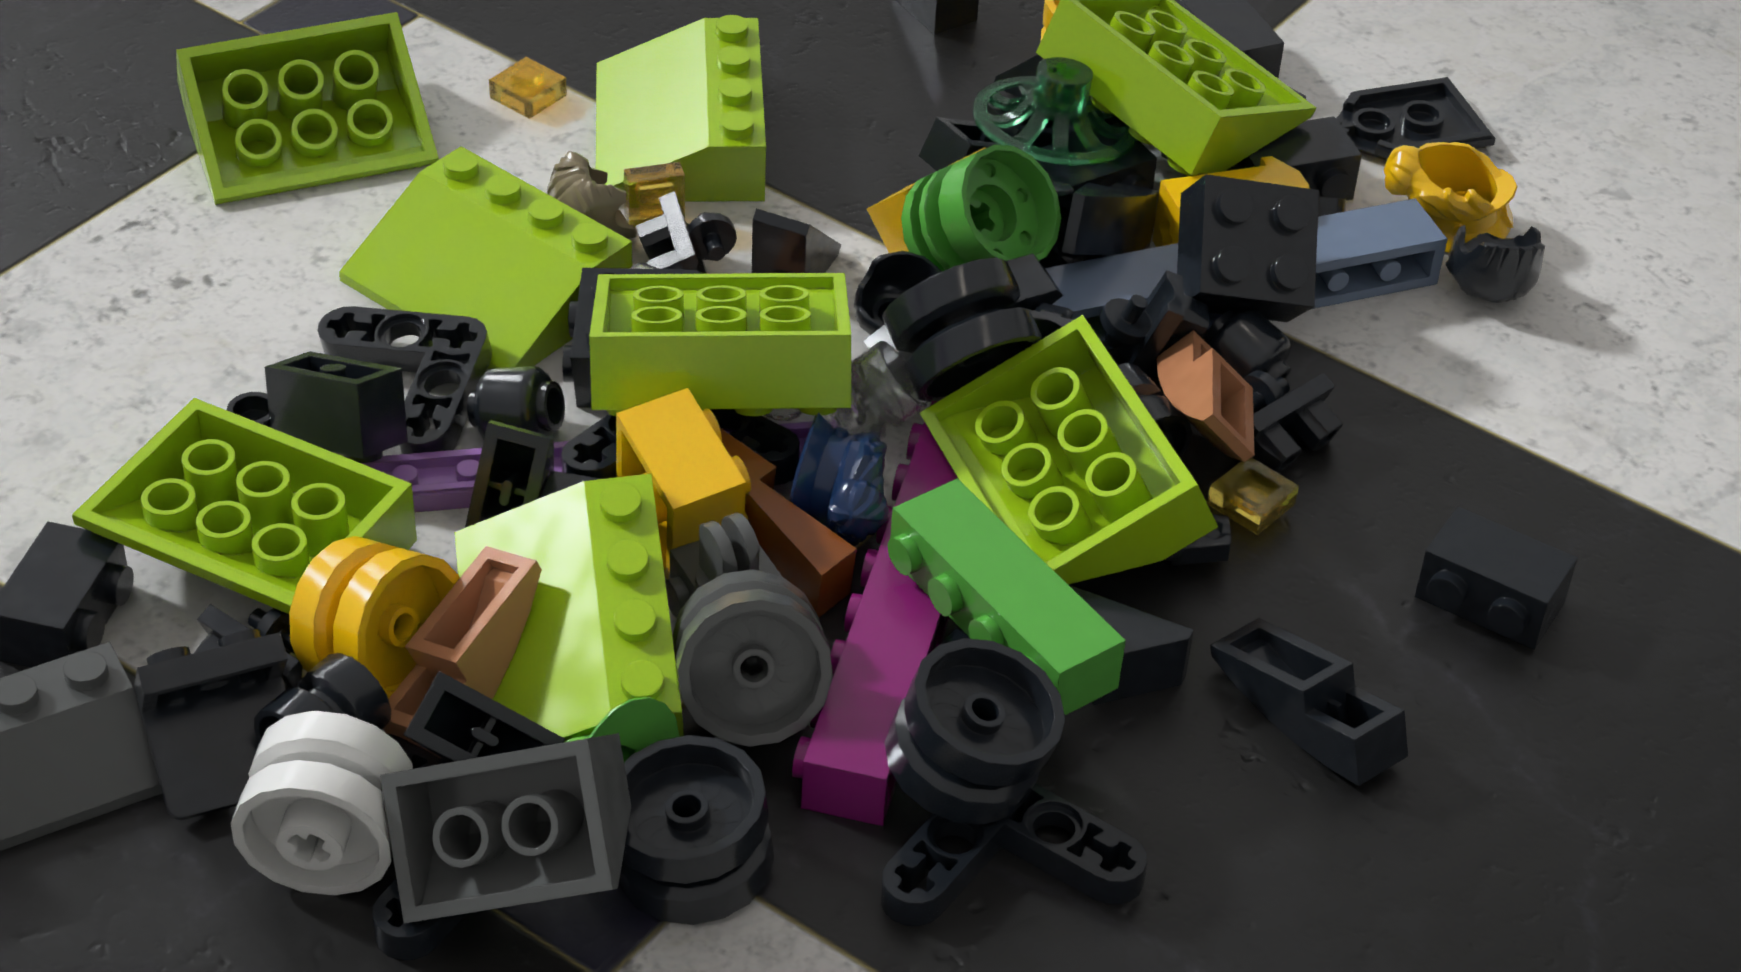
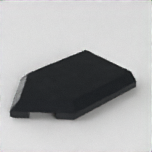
M1448 77L1351 92L1343 104L1342 111L1336 118L1360 152L1383 160H1387L1391 152L1402 145L1420 148V146L1426 143L1459 142L1469 144L1475 149L1493 146L1496 139Z

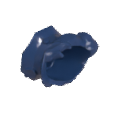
M818 413L814 417L803 446L789 501L851 545L857 546L868 535H874L888 518L889 507L884 496L883 478L885 454L887 451L886 443L882 442L879 435L873 431L851 434L842 427L835 429Z

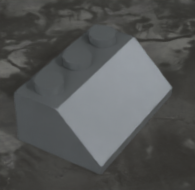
M110 642L0 678V851L162 794L133 686Z
M619 733L380 775L404 923L618 888L631 812V801Z

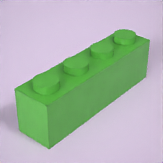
M958 478L893 507L888 553L894 567L902 575L909 576L930 597L936 610L943 616H949L970 639L994 641L1024 654L1046 672L1061 695L1065 715L1118 689L1126 640Z

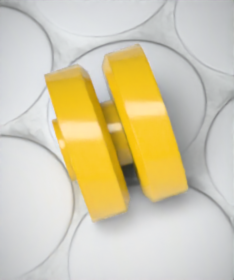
M352 536L332 542L312 559L296 586L289 612L290 642L297 660L300 661L303 668L308 672L329 654L341 653L350 656L372 673L389 699L416 665L405 647L406 644L460 579L459 575L444 559L370 539Z

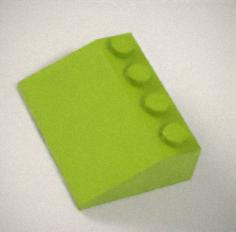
M1060 0L1036 51L1039 56L1053 66L1052 72L1058 78L1079 86L1091 96L1090 102L1096 108L1117 116L1129 126L1128 132L1135 139L1156 147L1168 157L1167 162L1174 170L1187 176L1222 172L1310 119L1316 110V107L1174 0Z
M397 12L176 49L177 82L190 132L215 205L427 166L439 160Z
M738 15L702 18L597 62L595 169L608 173L605 185L611 184L616 188L625 190L627 202H660L659 197L675 191L679 202L765 201L766 137L758 18H743Z
M460 146L417 174L339 271L340 281L389 310L476 318L485 325L492 349L488 370L503 367L535 366L573 339L569 335L570 301H578L582 268L632 269V241Z
M845 273L598 274L589 335L592 410H606L608 414L616 416L618 412L689 388L702 410L735 409L738 414L745 416H762L771 413L773 409L799 408L800 412L807 415L816 416L820 413L823 416L836 412L837 408H851V325Z
M1081 315L920 412L921 417L958 479L1068 585L1163 561L1218 528L1198 484L1084 315Z
M193 398L72 514L73 523L79 527L287 614L290 612L298 581L312 559L332 542L358 536L409 550L417 541L412 483L197 398Z
M652 474L583 481L454 532L459 577L464 574L485 546L537 560L542 569L532 607L518 646L492 700L565 738L564 742L572 738L590 735L613 708L627 700L650 697L668 706L676 717L679 737L684 736L682 707Z

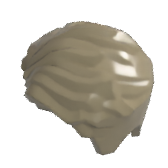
M568 151L565 157H561L560 162L554 165L547 187V194L627 239L637 237L636 228L628 224L626 218L619 210V207L627 202L626 191L616 188L611 184L605 185L608 173L590 167L588 159L577 152Z

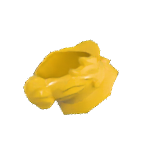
M1436 142L1426 143L1420 146V148L1402 145L1395 148L1389 155L1384 166L1385 188L1392 195H1407L1408 199H1417L1446 236L1445 252L1449 253L1453 238L1456 236L1457 230L1465 225L1466 229L1465 243L1484 233H1489L1503 239L1507 237L1511 228H1513V214L1509 202L1514 198L1518 186L1511 174L1497 168L1483 152L1465 143Z

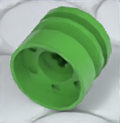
M992 145L917 180L905 197L901 220L904 242L909 252L925 256L943 272L954 266L978 259L1000 258L1008 261L1033 253L1041 260L1048 255L1058 239L1061 214L1058 194L1048 173L1034 157L1015 146Z

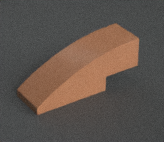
M1194 330L1157 357L1158 378L1163 393L1171 404L1214 447L1231 458L1246 462L1255 455L1253 388Z
M485 546L406 644L405 647L416 665L388 699L391 706V721L383 729L385 733L399 736L432 753L403 734L438 671L491 699L494 698L514 656L532 607L542 571L537 560Z

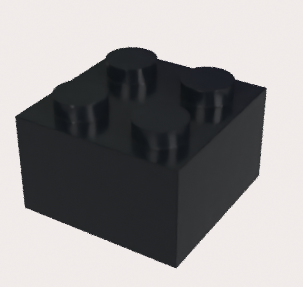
M1207 174L1181 193L1177 261V274L1183 276L1184 295L1208 304L1209 313L1224 314L1230 309L1239 313L1245 309H1255L1268 320L1286 323L1315 307L1319 190Z

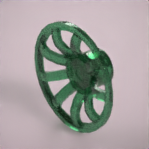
M1046 58L1038 63L1036 76L1011 77L987 85L977 94L973 103L974 121L986 137L998 145L1015 146L1033 156L1037 161L1069 166L1097 165L1122 158L1132 151L1137 143V139L1128 132L1129 126L1127 124L1123 127H1115L1103 121L1115 115L1105 113L1094 107L1089 99L1093 80L1092 70L1082 62L1070 58ZM1019 86L1023 97L1010 99L1002 96L999 92ZM990 103L1004 111H1012L1004 115H992L987 113V105ZM1031 116L1024 129L1014 137L999 129L1014 126ZM1049 120L1053 121V151L1031 145ZM1069 122H1072L1078 138L1089 152H1069ZM1092 128L1105 138L1120 141L1113 146L1104 145L1098 140Z

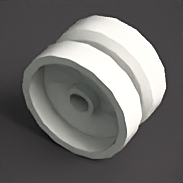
M309 711L287 715L266 729L258 745L248 773L249 779L240 796L231 821L234 845L250 866L272 881L295 890L332 896L362 891L383 878L393 858L380 775L413 769L412 762L400 744L377 726L347 714Z

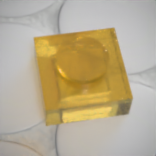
M525 57L489 79V94L491 99L530 119L567 95L566 77Z
M680 162L624 169V190L626 191L627 201L624 204V215L629 225H633L636 228V225L663 215L659 197L675 191L685 218V174Z
M1250 458L1246 462L1241 461L1210 486L1207 505L1259 535L1296 504L1299 485L1257 460Z

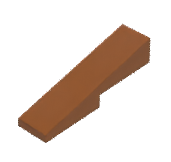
M720 428L722 443L731 457L739 456L748 471L751 491L745 496V512L759 545L782 577L805 593L818 617H821L850 594L857 548L774 490L776 466Z

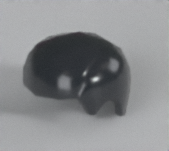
M898 251L876 257L871 262L866 275L858 285L855 293V317L860 327L870 335L884 325L882 315L890 303L908 289L942 272V270L925 256L907 251Z

